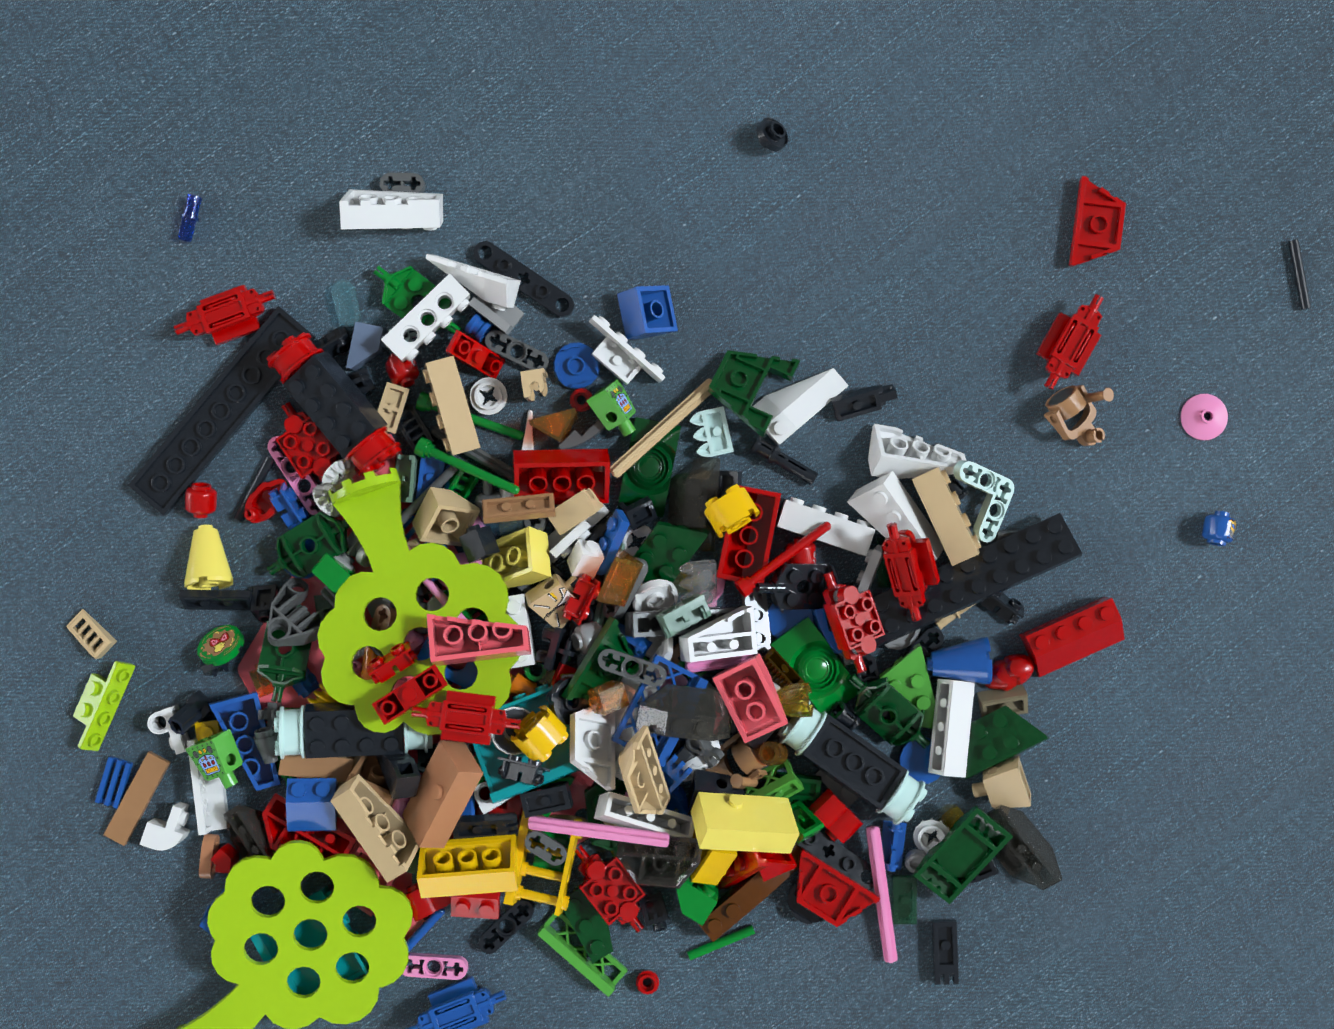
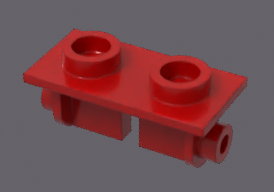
M583 573L582 577L579 576L572 591L580 595L579 598L576 599L570 596L562 610L564 612L563 617L569 620L572 619L578 625L588 617L590 612L589 606L592 600L597 598L601 589V582L596 578L591 580L592 577Z
M409 641L404 644L398 643L390 649L388 654L383 657L377 656L369 662L367 666L368 676L372 675L371 678L375 684L379 682L382 684L396 675L392 668L394 665L401 672L414 664L418 657L414 650L411 651Z

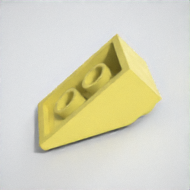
M530 526L496 539L500 552L481 560L482 565L489 566L501 575L507 588L534 584L550 578L548 533Z

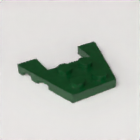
M728 350L709 385L708 392L755 432L764 437L773 415L752 407V404L768 372L791 381L800 360H780V357L771 356V358L757 357V354Z

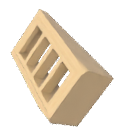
M84 609L66 626L95 659L102 658L117 642ZM84 619L86 622L77 629L75 626ZM90 626L91 629L84 635L82 632ZM95 632L97 636L90 641L89 638ZM102 639L103 642L96 647L95 644Z

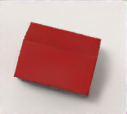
M227 843L221 847L210 859L215 864V872L229 873L232 867L239 862V851L231 844Z

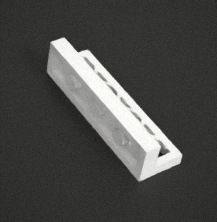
M196 737L188 740V747L198 742ZM189 756L198 835H206L214 830L228 829L230 827L226 789L219 777L209 781L205 780Z

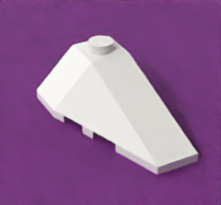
M426 254L428 261L446 274H451L460 284L484 301L492 303V308L505 311L506 308H514L521 280L437 255Z
M874 424L872 427L868 454L871 476L880 478L893 471L898 479L915 478L937 467H940L941 471L946 470L948 475L954 474L953 470L956 463L961 460L966 461L965 454L940 444L932 446L923 442V438L917 435L915 439L902 434L903 430L879 424ZM964 468L963 472L968 473V470Z

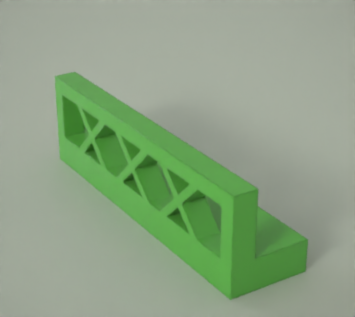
M787 757L762 769L766 770L768 774L761 778L766 779L764 787L760 789H755V787L743 788L746 790L745 795L789 798L804 790L802 782L794 774ZM785 767L788 774L781 778H776L777 771Z
M554 911L539 928L537 935L609 997L614 992L615 985L626 974L628 969L611 954L605 956L609 961H604L603 957L601 961L592 963L587 958V952L583 946H573L570 943L569 934H576L564 912L559 917L565 922L566 930L556 931L550 926L557 917L554 915ZM605 965H614L620 970L612 980L604 972Z

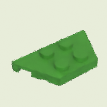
M919 643L904 658L900 657L891 668H887L882 672L879 677H887L888 683L920 711L922 709L925 710L922 727L933 729L935 699L922 647ZM888 711L890 719H893L895 717L894 712Z

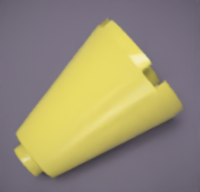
M212 525L198 526V529L193 531L184 586L188 590H211V587L219 586V589L231 587L233 585V577L218 529L213 528Z

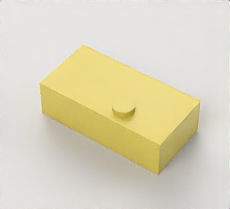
M698 792L691 809L699 849L791 854L799 836L789 799L785 797Z

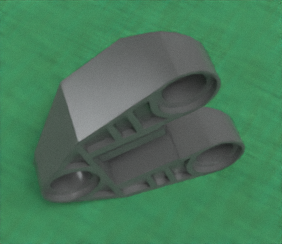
M300 578L289 579L271 603L267 638L273 646H301L318 640L317 634L320 623L332 610V608H325L310 614L306 606L300 605L307 599L309 591L308 584ZM301 587L304 592H297L292 588ZM282 630L285 636L276 639L272 636V632Z

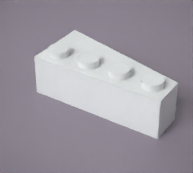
M349 189L339 201L341 229L423 228L424 230H436L443 223V194Z

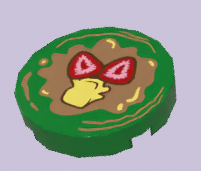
M222 625L214 628L200 641L197 647V655L208 666L209 664H213V666L225 664L237 656L240 645L243 647L244 636L233 625Z

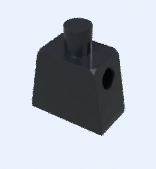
M695 769L688 792V815H691V809L698 792L744 795V789L732 788L730 775Z

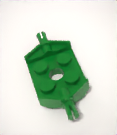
M378 266L377 270L373 273L385 283L382 304L402 319L414 308L412 303L415 297L421 296L425 298L436 287L411 266L393 274H389L381 266ZM443 298L439 301L438 306L441 309H448L452 302L447 298ZM427 314L422 317L421 323L425 326H430L434 323L435 318ZM453 322L445 327L452 334L456 332L453 328L461 330V327Z

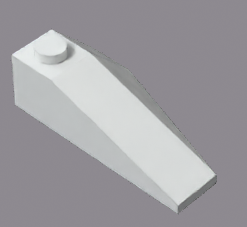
M832 368L768 394L753 407L773 415L766 433L779 446L831 401V398L836 397L847 388L848 384Z

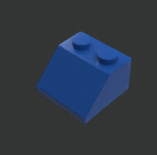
M669 285L634 287L617 294L625 336L628 340L643 339L678 331Z
M336 778L287 779L286 819L288 832L336 831L337 810L331 803V799L338 789Z

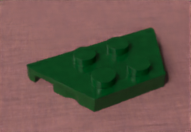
M658 521L633 555V557L644 559L648 564V572L644 582L657 579L673 582L707 538L709 531L706 529H702V531L688 529V526H674L667 522Z
M609 616L561 696L567 700H573V698H583L585 700L594 698L610 699L623 676L603 670L598 664L599 654L606 649H614L634 656L632 650L628 648L625 635L620 632L617 626L619 624L618 620ZM610 653L608 656H604L603 660L606 661V666L608 667L610 664L619 665L617 670L621 671V664L625 657L621 656V661L613 659V654ZM633 660L627 662L625 667L626 671L632 664Z
M1004 706L971 723L965 778L969 779L1049 738L1008 706Z

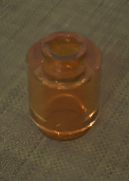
M769 741L760 746L758 755L763 764L778 766L786 761L788 751L784 744Z

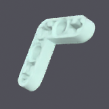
M961 460L954 466L953 473L955 478L987 493L974 524L973 535L976 534L979 541L991 542L998 533L1014 493V484L1010 479L974 462ZM966 468V470L973 472V476L965 475L963 469ZM986 473L988 476V482L986 485L982 486L980 484V478L983 474ZM1000 485L1005 488L1004 491L1000 489ZM996 504L997 513L994 516H991L989 511L991 505ZM983 528L987 530L986 535L982 532Z

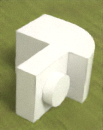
M179 802L173 805L167 822L158 818L148 821L140 845L154 850H167L183 841L190 832V829L182 827L185 826L189 818V812H187L189 804Z

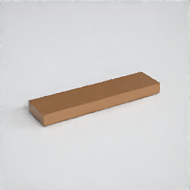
M152 751L147 753L109 823L104 836L123 846L127 845L171 763L170 761Z

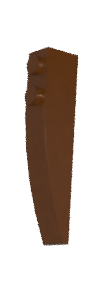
M794 845L791 853L797 864L794 869L765 882L758 871L737 883L718 899L716 906L703 926L699 924L713 942L753 910L799 868L801 848Z

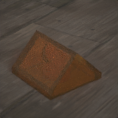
M572 408L531 419L529 424L541 433L562 443L567 438L579 415L577 410Z
M619 548L596 600L625 607L644 564Z

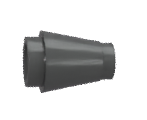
M272 726L255 730L253 740L264 764L278 761V757L275 756L277 732H274Z

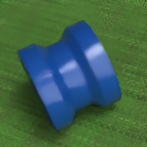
M477 313L468 322L464 331L467 334H473L475 340L480 343L493 328V323L490 321L486 322L483 316Z

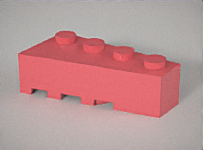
M427 614L430 660L433 665L442 666L531 655L530 635L525 625L493 623L475 619L468 620Z

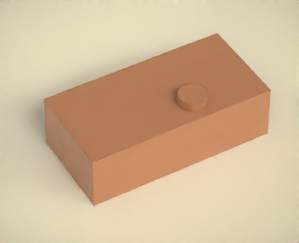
M439 741L420 779L416 796L410 798L402 814L419 848L445 847L483 775L481 768L465 742Z

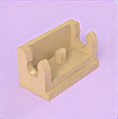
M544 368L520 372L523 395L528 402L535 401L534 390H539L544 397L547 396L546 378H548V373Z
M387 382L377 412L388 424L386 426L388 428L387 432L396 434L410 389Z
M590 488L583 489L555 507L556 517L548 518L559 535H562L598 512L604 505Z

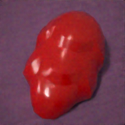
M276 479L260 484L246 501L245 519L252 523H261L272 518L277 510L269 500L270 495L268 493L276 488L280 491L281 485L285 480Z
M1011 654L1004 659L992 663V682L985 686L990 689L1009 691L1018 685H1022L1033 673V660L1024 654Z

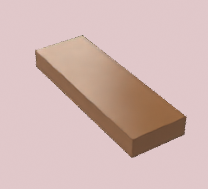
M553 493L482 500L484 524L556 517Z
M288 755L284 759L280 758L278 775L302 778H336L339 782H346L348 775L352 771L354 758L329 757L306 759L305 755V758L302 759L301 755Z

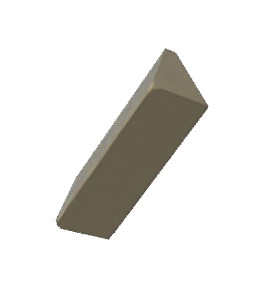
M1018 685L1009 691L992 689L977 693L981 718L1004 706H1008L1018 715L1028 713V694L1023 685Z

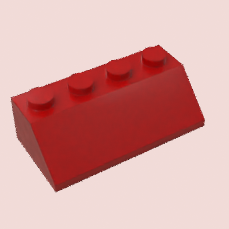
M608 449L513 450V481L520 489L519 493L514 495V497L553 493L554 504L560 505L581 490L590 488L602 504L609 503L610 458Z
M739 485L740 488L745 487L760 514L756 517L753 513L750 516L752 521L731 534H728L727 531L725 532L717 578L737 581L741 577H750L768 564L781 493ZM765 578L758 583H764Z
M1102 597L1019 634L1029 657L1033 660L1038 677H1042L1125 640L1122 618L1113 598Z

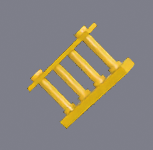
M523 811L517 836L518 891L505 892L503 904L513 906L517 903V900L523 898L556 906L554 915L560 916L563 910L567 911L570 897L566 896L575 850L578 839H582L583 836L571 835L569 847L566 849L567 857L563 872L531 866L529 862H526L527 852H531L525 846V838L532 830L528 827L529 817L525 818ZM576 818L574 821L582 822V818ZM531 837L529 838V840H531V847H535L536 845H539L542 848L545 847L544 844L535 842L534 839H532ZM548 847L546 849L553 856L562 857L560 848L552 850ZM527 874L561 882L558 896L524 889V886H521L522 876L525 877Z

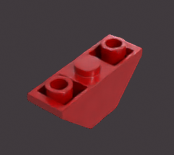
M456 330L446 349L447 355L454 356V359L495 379L506 360L459 330Z
M436 664L372 703V706L383 724L386 725L411 711L413 706L417 707L445 688L448 683Z

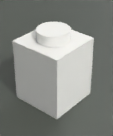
M577 540L567 559L572 576L582 577L583 573L591 576L592 580L594 579L604 560L599 543L591 540Z

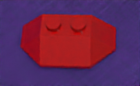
M277 793L274 794L262 813L269 845L274 851L289 841L303 840L312 843L320 850L323 857L327 858L336 854H349L357 842L355 838L337 828L336 831L288 832L286 799Z

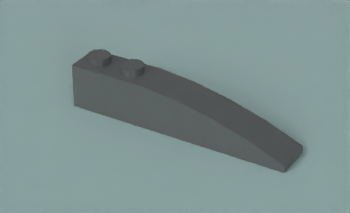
M739 607L709 608L711 616L675 635H684ZM662 611L626 612L624 615L625 636L633 638L665 636L655 616Z

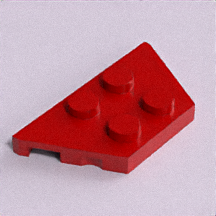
M1082 176L1079 182L1069 267L1117 252L1121 248L1126 203L1117 197L1111 196L1109 191L1103 187L1099 188L1094 185L1086 176Z
M803 848L801 849L796 902L838 927L845 923L848 918L863 912L864 908L872 903L876 904L881 899L872 891Z
M737 851V857L718 883V889H728L768 866L766 859H760L757 852Z

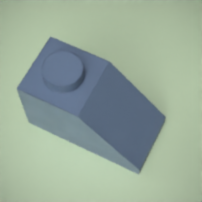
M355 322L346 368L356 371L381 355L383 349L387 348L381 340L387 334V330L380 326Z

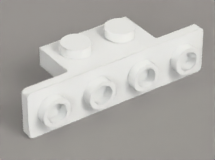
M594 315L589 320V323L606 337L591 355L625 385L629 384L641 368L658 383L665 379V376L662 374L663 370L657 364H650L644 359L646 356L637 347L633 349L627 344L628 339L620 332L615 333L609 328L610 324L606 319Z
M605 505L598 512L564 534L559 535L557 530H555L548 536L550 564L555 563L560 557L566 558L571 553L572 546L578 539L585 540L591 535L589 530L609 513Z

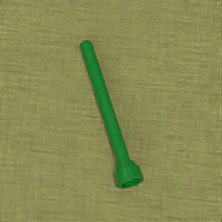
M421 392L417 400L416 409L426 412V410L438 412L437 406H432L429 394ZM471 414L474 425L517 440L524 439L525 433L520 430Z
M424 437L420 438L416 444L415 455L422 458L433 457L511 494L516 495L520 491L517 485L436 449L432 441Z

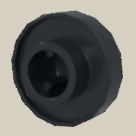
M768 117L764 118L757 125L756 132L759 143L764 148L777 152L787 145V132L777 120Z

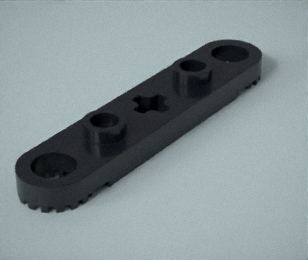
M481 241L475 246V259L491 272L520 280L518 278L520 275L525 276L529 274L528 279L530 283L519 285V291L558 317H567L573 313L574 301L567 293L493 243ZM483 247H489L492 250V256L489 259L480 258L479 252ZM561 299L569 302V308L564 312L558 311L556 308L557 301Z
M819 831L799 844L795 843L801 849L803 848L865 888L871 889L874 887L873 879H870L871 881L866 884L861 880V873L864 870L871 872V865L837 842H834ZM830 845V851L833 853L825 857V851L822 849Z

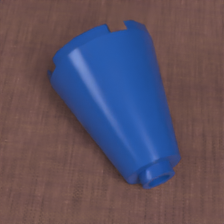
M981 637L930 652V657H926L927 671H931L932 676L985 685L990 684L993 673L992 659L989 656L991 648L988 637Z

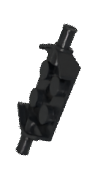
M784 563L774 571L772 580L769 583L756 584V592L770 593L771 600L776 609L784 612V610L824 608L823 605L826 602L823 592L828 586L823 574L833 571L837 585H854L853 583H840L834 566L830 564ZM802 580H805V588L801 591H798V583Z

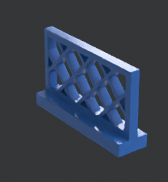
M655 654L652 662L658 664L660 661L667 665L669 674L666 680L671 678L674 690L661 694L660 687L657 686L658 696L645 700L643 691L649 685L640 683L611 740L625 747L628 741L619 738L622 731L633 727L634 734H636V725L648 721L652 732L650 735L654 738V747L660 765L665 767L709 681ZM646 671L645 673L646 675L653 676V680H651L653 682H656L657 679H662V677H656L655 671ZM681 674L689 676L690 679L687 685L677 689L674 677ZM675 694L678 701L676 706L666 710L663 698ZM660 700L663 711L650 716L647 704ZM644 705L647 717L634 721L632 715L634 708ZM665 716V727L655 731L652 719Z

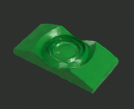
M808 616L771 642V647L773 646L805 681L801 688L820 713L825 711L829 715L830 709L837 702L843 701L847 703L858 695L857 689L847 681L851 675Z

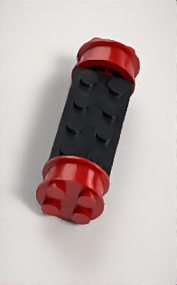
M303 332L296 338L293 335L289 336L282 342L283 347L280 350L274 351L266 358L268 367L276 369L282 377L280 381L341 456L346 461H352L359 470V477H364L363 473L374 471L376 473L386 465L384 461L388 458L392 459L402 451L400 442L395 443L387 434L388 428L386 426L388 424L329 352L316 348L310 340V333Z

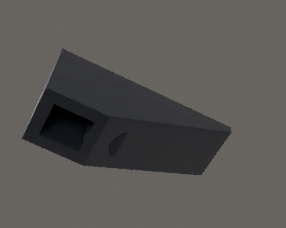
M405 751L404 754L376 755L392 799L415 797L421 775L414 758L408 753L405 754Z

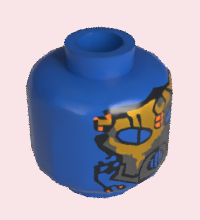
M1215 511L1214 514L1205 517L1202 537L1207 540L1206 543L1215 546H1226V543L1233 541L1236 521L1229 517L1230 513Z

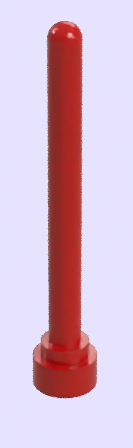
M829 522L822 523L750 577L739 578L734 582L738 591L745 598L753 593V589L756 587L755 584L829 531L831 524Z

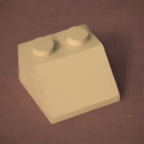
M430 487L412 525L419 540L422 542L462 546L459 537L467 533V528L473 526L480 513V509L452 490Z

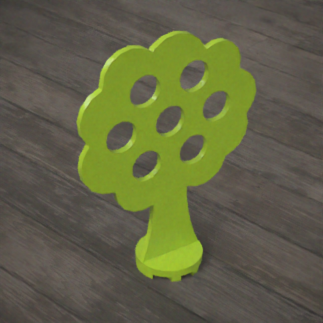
M389 468L391 473L377 475L374 471L363 473L364 480L353 482L349 478L341 482L343 488L338 491L328 490L332 505L354 531L369 559L373 572H359L349 576L335 595V608L320 623L317 634L318 644L325 657L321 670L322 684L329 696L336 701L355 705L358 720L365 728L373 732L386 733L397 729L405 722L417 732L427 735L441 734L442 730H439V727L427 726L426 718L411 716L412 712L422 713L420 711L411 710L384 725L372 706V703L393 691V687L399 679L407 676L415 677L431 667L433 664L430 657L426 660H415L414 664L401 672L394 665L392 668L396 675L382 684L380 682L375 684L373 679H362L355 673L352 663L355 654L360 649L369 646L380 650L383 656L388 654L390 649L396 644H404L406 636L410 631L420 627L428 629L427 614L458 618L464 610L477 608L485 612L489 622L516 625L518 623L506 614L509 603L507 585L501 575L492 568L478 563L461 565L452 551L443 545L435 543L420 544L409 550L402 522L401 480L397 469ZM432 578L443 581L449 591L447 603L444 607L435 611L422 608L417 601L416 595L420 584ZM386 598L396 607V620L386 630H373L365 621V609L374 599ZM520 656L474 661L478 674L472 686L459 690L448 684L418 707L427 708L431 701L443 702V700H446L447 690L497 696L495 709H499L509 698L512 686L509 670L518 662ZM447 665L437 666L446 680L445 669Z
M289 841L281 845L272 857L253 855L243 858L229 872L226 878L225 891L215 898L208 911L207 920L210 934L215 940L211 950L212 965L217 974L226 981L236 983L237 985L208 1011L189 1023L178 1026L176 1029H254L264 1015L274 1024L286 1029H299L309 1026L319 1017L334 1024H349L361 1020L372 1011L378 1001L379 987L382 988L394 983L404 973L408 964L409 947L404 937L412 923L413 910L410 900L402 891L392 886L379 885L375 869L365 859L354 854H336L324 858L320 850L307 841ZM323 872L332 879L334 890L329 897L316 901L307 898L302 893L301 881L309 873ZM264 886H273L279 889L285 898V905L282 910L272 915H264L258 912L252 904V895L257 889ZM355 906H365L375 914L376 924L368 933L354 934L348 931L344 925L343 916L346 911ZM307 919L320 921L327 930L326 940L321 945L313 948L300 945L294 935V930L300 922ZM258 933L268 934L277 942L278 952L271 960L265 962L255 961L246 953L245 943L247 939ZM351 952L363 955L369 964L367 974L355 981L342 978L336 968L339 958ZM309 967L318 973L320 985L316 991L307 995H299L290 989L287 982L288 976L296 968Z

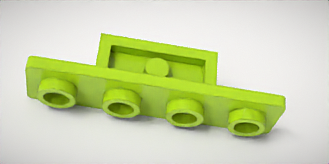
M115 661L107 679L99 674L91 673L73 714V717L86 725L78 744L80 749L92 751L100 749L133 674L135 665Z

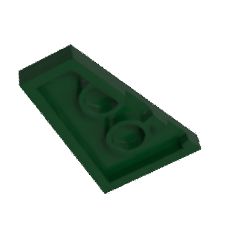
M579 888L567 894L566 896H569L570 899L567 911L564 912L590 960L594 963L613 952L609 926Z

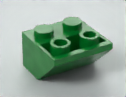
M678 863L674 882L682 914L703 926L718 902V887L716 885L691 882L687 864L683 866Z

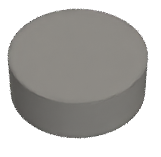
M913 849L906 854L905 866L911 873H914L925 857L926 853L923 850Z

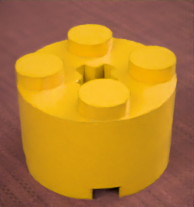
M735 484L725 491L726 495L719 499L714 497L705 503L707 508L704 514L719 538L724 537L722 532L727 531L728 534H731L752 521L750 516L753 513L756 517L760 514L745 487L740 488L738 484Z
M546 705L538 707L541 710L540 712L535 714L532 711L521 720V724H518L521 725L520 730L514 729L516 736L511 735L510 738L533 761L538 759L540 762L546 761L552 754L551 750L557 744H562L569 736L566 732V726Z

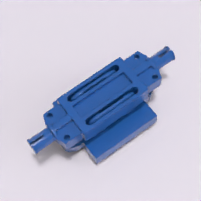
M473 976L430 992L428 998L432 1007L426 1012L419 1014L418 1024L406 1029L476 1028L489 1022L490 1018L488 1015L494 1012V1004L507 1000L505 991L502 990L491 995L488 988H477Z

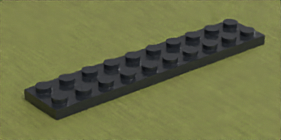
M278 306L128 486L163 516H167L185 494L187 488L192 486L281 380L282 377L276 369L268 367L266 358L274 351L280 350L283 347L282 342L289 336L293 335L296 338L303 332L310 333V340L312 342L316 336Z
M1061 513L979 549V555L952 566L950 562L937 568L940 581L938 585H927L928 587L924 594L926 601L919 607L922 616L921 620L912 621L910 610L900 606L899 599L894 596L893 589L874 596L873 600L885 635L875 639L876 648L1081 557L1082 552Z

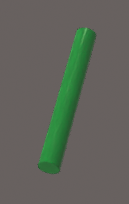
M752 925L747 926L714 942L711 941L687 951L689 959L691 961L755 934Z

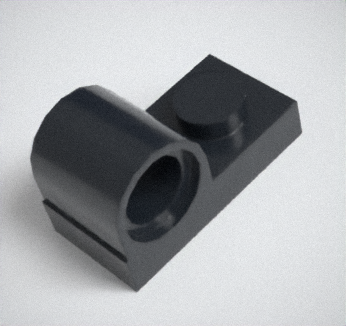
M568 781L555 782L545 788L520 794L525 818L570 809L574 805Z

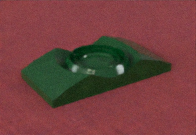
M636 417L634 422L636 430L632 432L629 449L657 425L659 421ZM676 425L624 473L618 503L623 501L626 506H629L648 496L653 503L657 516L663 517L681 426Z
M975 806L954 823L949 833L940 843L928 851L913 875L948 904H951L1011 840L1013 835Z

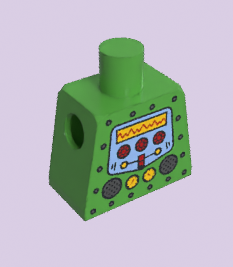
M619 379L603 387L586 400L607 430L617 426L624 437L636 430L629 419L636 413V410Z
M230 729L205 737L186 748L187 753L205 780L209 781L219 777L225 789L238 783L233 770L241 766L243 761Z

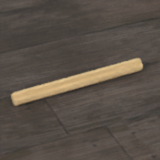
M710 378L706 379L610 466V473L614 477L619 478L710 396L708 388L712 380Z

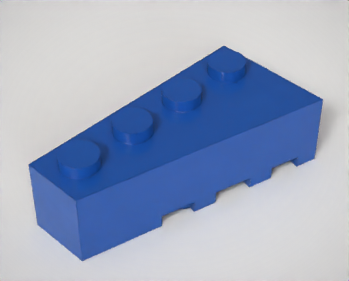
M254 691L209 703L222 730H231L243 761L242 766L256 791L279 785L280 781L275 762L264 764L253 740L255 736L254 731L266 727L264 720H258V710H262L258 693Z

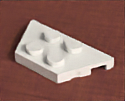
M615 699L607 700L570 715V763L607 791L615 789V742L611 740L615 732Z

